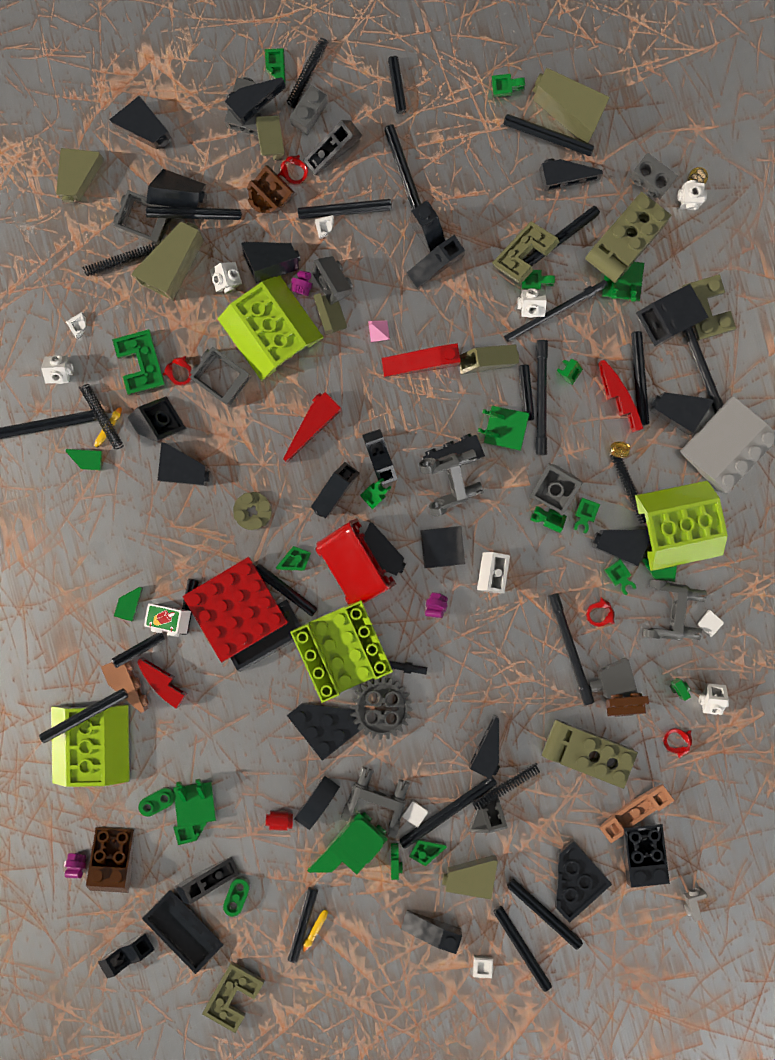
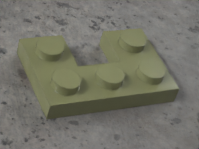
M530 221L492 263L495 268L521 284L533 271L532 266L522 259L533 248L547 256L559 244V239Z
M720 274L688 283L691 284L709 318L693 326L698 341L736 329L731 311L712 316L708 298L725 293Z
M231 961L202 1015L236 1033L246 1013L230 1005L236 992L240 991L255 1000L265 980Z

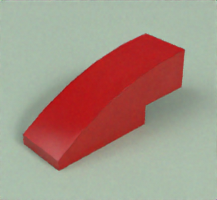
M139 658L137 663L147 682L161 698L177 709L187 693L172 684L175 676L146 658Z

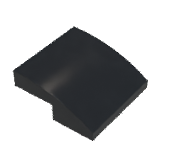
M461 526L420 530L424 568L465 564Z

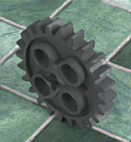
M381 677L380 682L378 679L375 680V678H373V683L369 680L366 681V687L360 684L362 691L355 690L358 697L351 698L356 703L350 706V708L355 709L351 716L357 717L353 723H360L357 729L362 730L365 728L364 735H368L371 732L370 738L374 739L377 734L379 740H382L383 735H385L386 739H390V733L396 737V730L403 732L401 725L408 726L405 719H410L411 716L407 712L413 710L408 707V704L412 703V701L406 700L410 694L403 693L405 687L401 686L398 688V681L392 684V678H389L386 682L385 677ZM371 693H375L377 696L374 703L368 701ZM390 694L395 695V701L392 704H389L387 701V697ZM382 703L386 707H398V710L379 711L376 709H365V706L380 707ZM374 712L376 718L373 722L369 723L367 716L369 713ZM393 713L394 721L387 723V715Z

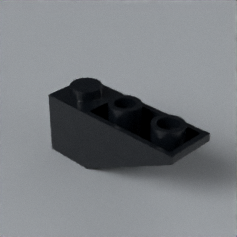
M453 235L437 246L406 274L418 289L461 259L465 254V249L456 236Z
M470 433L460 437L461 441L455 444L453 441L443 444V449L436 451V448L426 451V456H423V459H438L452 453L458 455L471 449L475 451L477 460L485 457L477 435L472 436Z

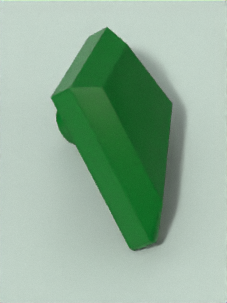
M293 546L277 565L276 569L305 571L311 552Z
M419 839L409 857L427 866L447 846Z

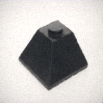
M167 396L137 407L127 417L137 434L156 442L186 429Z

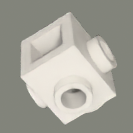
M690 180L684 183L678 190L677 195L679 209L696 210L706 201L707 190L704 189V183H698L697 180Z
M236 262L220 263L210 269L216 292L232 293L242 284Z
M522 290L521 297H518L517 308L521 309L522 317H545L547 302L545 290Z
M54 355L44 357L41 369L45 384L69 383L70 376L73 375V364L69 363L68 356Z
M706 684L703 693H700L699 704L702 705L703 713L723 714L725 708L729 706L726 685Z

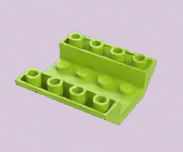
M281 276L262 281L232 302L217 318L261 381L276 372L278 366L305 347L310 348L324 338Z
M708 480L635 495L638 513H645L652 551L647 552L651 571L718 557L724 554L728 535L721 501Z
M362 600L341 607L290 631L322 703L370 679L375 678L376 680L393 672Z
M129 704L113 705L52 739L53 784L65 787L109 786L130 781ZM51 706V728L88 707Z

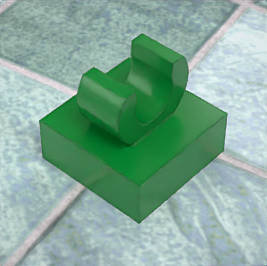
M571 358L570 361H562L566 366L564 370L558 368L557 371L567 383L573 385L583 368L578 361Z

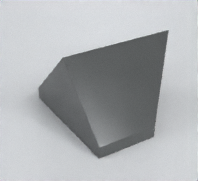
M493 799L491 804L488 802V805L486 807L483 806V808L480 807V810L477 808L468 832L492 833L508 828L499 799Z

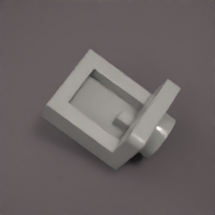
M692 888L687 893H684L686 900L684 908L687 916H691L696 922L702 920L697 901L707 898V893L702 888Z

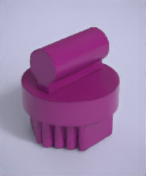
M299 270L297 273L298 279L292 277L290 291L309 296L313 283L308 281L312 275L310 272Z
M432 592L425 605L427 608L425 616L443 618L448 607V598L441 593Z
M68 853L67 861L64 863V867L67 868L64 873L66 878H82V870H86L87 863H85L86 855Z

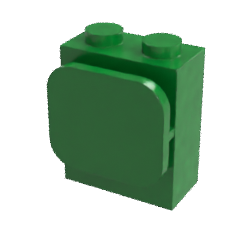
M357 811L328 845V849L356 875L382 849L383 844L388 840L385 835L387 831L379 824L375 826L371 822L372 818L365 811L363 813Z

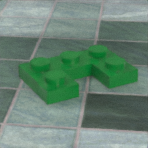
M149 329L112 339L117 358L121 359L136 354L141 370L122 376L127 395L137 394L166 385Z

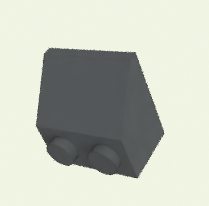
M333 256L314 260L312 274L330 305L349 296L353 287L348 277L345 278L341 263L338 260L336 261Z

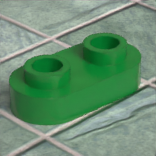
M163 787L144 797L139 803V812L143 816L150 817L170 807L175 801L174 790L170 787ZM162 795H166L168 801H164ZM145 804H149L151 810H147Z
M243 877L235 878L230 885L223 904V910L228 916L234 917L239 915L250 890V884ZM242 884L244 888L238 889L237 885ZM235 902L237 907H232L230 903Z

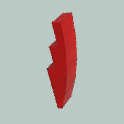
M601 360L598 363L607 400L615 398L619 415L628 416L632 433L642 430L643 426L638 411L628 390L606 360Z

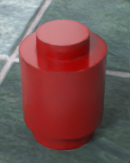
M270 810V814H266L265 826H269V830L287 831V829H292L293 813Z

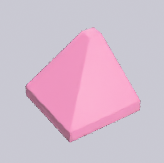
M387 320L368 321L371 342L390 340Z

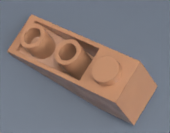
M131 660L118 668H115L112 662L101 667L105 679L112 689L117 692L124 688L128 693V698L125 700L142 713L148 709V699L145 694L142 695L140 690L141 682L138 677L134 676L132 671L134 666Z

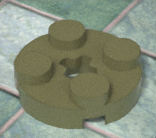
M244 493L234 504L233 516L244 529H260L267 525L271 519V504L260 493ZM256 506L257 515L249 516L248 508Z

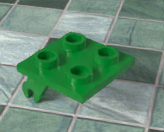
M634 262L616 283L604 275V280L607 281L608 287L602 290L601 297L625 299L632 302L640 301L645 263Z
M492 406L490 411L483 409L482 414L490 417L487 429L478 428V433L485 435L483 443L521 451L530 413Z
M196 779L197 784L186 786L182 785L181 781L176 782L178 787H173L178 826L216 821L212 782L203 783L201 779Z

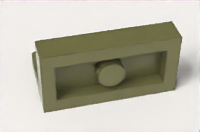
M279 116L256 117L261 155H273L274 161L281 160L284 155Z
M321 293L313 295L325 334L328 335L346 329L347 324L339 301L330 305L325 295L321 296Z

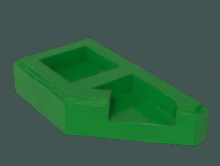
M284 48L265 49L266 71L275 79L282 77L286 86Z
M66 449V453L80 469L102 471V451Z
M642 558L641 562L646 566L654 579L675 582L677 565L651 571L648 559Z
M138 587L118 599L114 617L131 622L134 621L143 587Z
M208 822L184 826L174 825L177 844L182 845L197 841Z
M327 848L307 871L309 873L333 872L342 861Z

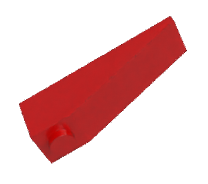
M458 343L381 358L384 377L455 367L461 363Z
M326 392L323 394L319 393L313 398L312 401L314 403L310 406L283 458L285 462L288 463L342 411L341 407Z

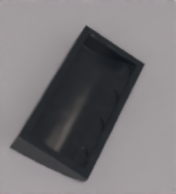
M287 599L279 603L278 606L289 623L232 656L231 660L237 671L245 670L294 642L290 631L302 626Z
M171 890L162 896L142 916V920L195 974L224 945Z

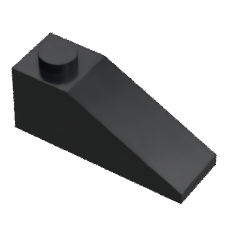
M280 77L242 87L236 92H231L225 100L227 109L243 126L286 88L284 79Z
M341 120L303 161L313 174L317 175L349 150L363 135L351 120Z
M554 158L545 160L539 169L544 191L600 180L603 175V171L600 169L562 159L555 160Z
M493 715L468 765L471 770L490 780L493 775L496 776L500 765H498L499 718L496 715Z
M229 857L192 875L175 887L183 903L192 904L240 873L232 857Z
M408 910L406 911L401 930L436 948L457 954L462 939L461 928Z

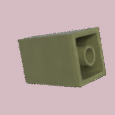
M549 68L545 69L544 74H539L533 89L535 93L533 100L577 139L589 143L609 101V96Z
M180 222L131 275L139 284L173 301L204 242L201 232L197 230L198 227L190 222H187V224Z

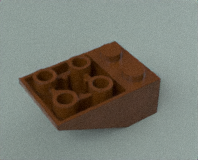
M95 828L86 887L90 891L129 893L132 874L134 829Z

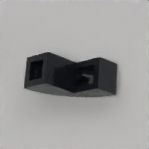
M378 429L363 434L362 436L377 480L379 481L383 478L382 485L398 480L381 430Z
M324 776L308 800L300 808L294 820L310 830L323 814L340 786Z
M146 933L111 951L100 959L98 964L105 976L111 978L128 965L142 961L155 949Z

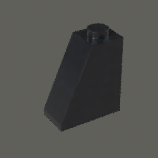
M140 96L109 119L116 130L155 149L166 146L171 139L168 130Z
M162 169L148 186L146 203L169 207L199 208L207 199V193L205 192L206 184Z
M428 200L411 210L410 224L430 253L446 241L439 217Z
M241 243L243 257L255 283L299 270L298 261H301L298 250H294L291 243Z
M664 392L660 396L656 395L651 402L653 407L650 411L687 435L695 432L714 401L709 398Z
M161 442L157 481L206 486L207 482H210L211 471H208L207 466L171 445Z
M344 462L332 474L310 508L318 516L326 519L360 472Z
M370 522L363 538L382 570L385 569L386 572L397 576L398 572L402 574L406 563L403 562L404 557L380 530Z
M600 530L599 533L596 532L592 543H594V549L621 559L633 566H639L650 537L648 530Z

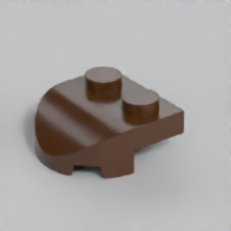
M265 165L257 177L251 180L247 186L248 202L259 213H274L281 210L295 193L268 165Z
M642 693L630 694V697L623 698V694L611 695V699L606 700L607 716L619 717L646 714L645 705L649 704L648 696H642Z

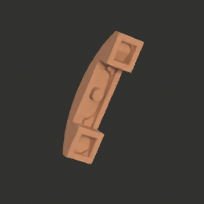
M661 784L626 804L609 817L599 828L609 842L613 843L624 835L623 828L634 826L654 811L662 810L675 800L665 786Z

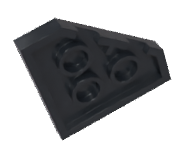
M301 703L287 714V717L322 761L361 731L357 729L360 723H353L357 717L351 716V713L355 712V709Z
M573 839L558 852L555 905L556 909L570 923L612 885Z

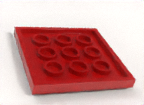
M249 556L182 596L221 663L289 623Z

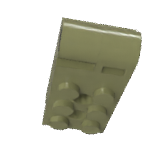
M641 191L591 249L585 260L616 283L665 227L672 215Z
M555 719L541 756L624 789L638 752L633 748ZM592 751H596V756L589 758V754ZM614 758L613 764L607 765L608 760Z

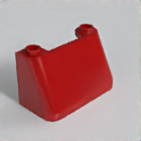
M357 518L318 541L315 548L317 554L325 560L346 595L345 600L348 605L361 600L364 604L396 585L392 576L387 577L384 575L386 570H382L363 538L365 536L364 533H359V528L362 525Z

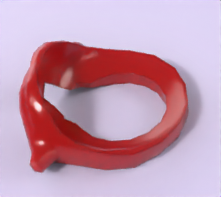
M300 155L289 156L282 162L278 176H283L291 184H300L307 178L308 168L299 159ZM287 162L300 166L304 170V175L300 180L290 178L286 165Z
M186 356L178 357L166 365L162 375L168 376L175 385L182 386L191 381L189 377L192 375L190 374L192 368L186 362ZM173 363L188 370L189 376L187 380L179 382L174 378L172 371Z
M602 597L600 601L588 607L586 611L587 620L593 626L601 627L609 623L615 624L614 610L611 604ZM594 608L610 609V612L602 622H594L590 617V612Z
M677 728L670 729L664 735L663 742L665 748L672 753L678 754L679 758L687 754L692 745L691 730L685 732ZM671 733H678L688 743V746H682L681 748L670 747L667 743V738Z

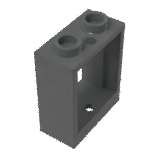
M127 190L126 195H123L121 198L120 211L114 216V227L122 233L158 246L163 241L172 218H158L151 236L128 228L125 225L134 202L144 206H169L146 203L147 197Z
M212 347L203 353L201 357L203 360L199 365L196 364L190 372L192 375L189 378L230 407L252 376ZM215 357H218L240 374L224 396L200 380V377Z

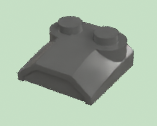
M549 463L529 497L547 505L563 516L583 482L559 466Z

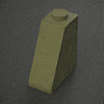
M61 148L56 194L63 202L74 203V201H81L103 163L104 158L100 152Z
M516 344L488 346L469 350L460 355L461 374L507 368L519 364Z
M492 855L448 867L447 873H443L442 878L445 892L492 899L498 863L497 857Z

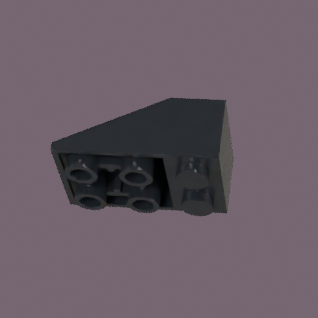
M691 284L636 312L655 347L709 318Z
M663 824L623 828L626 883L631 888L670 884Z

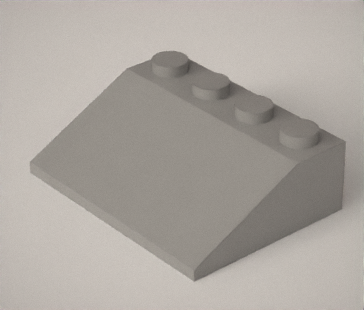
M732 396L683 447L680 453L708 480L716 491L728 493L775 443V431L736 397Z

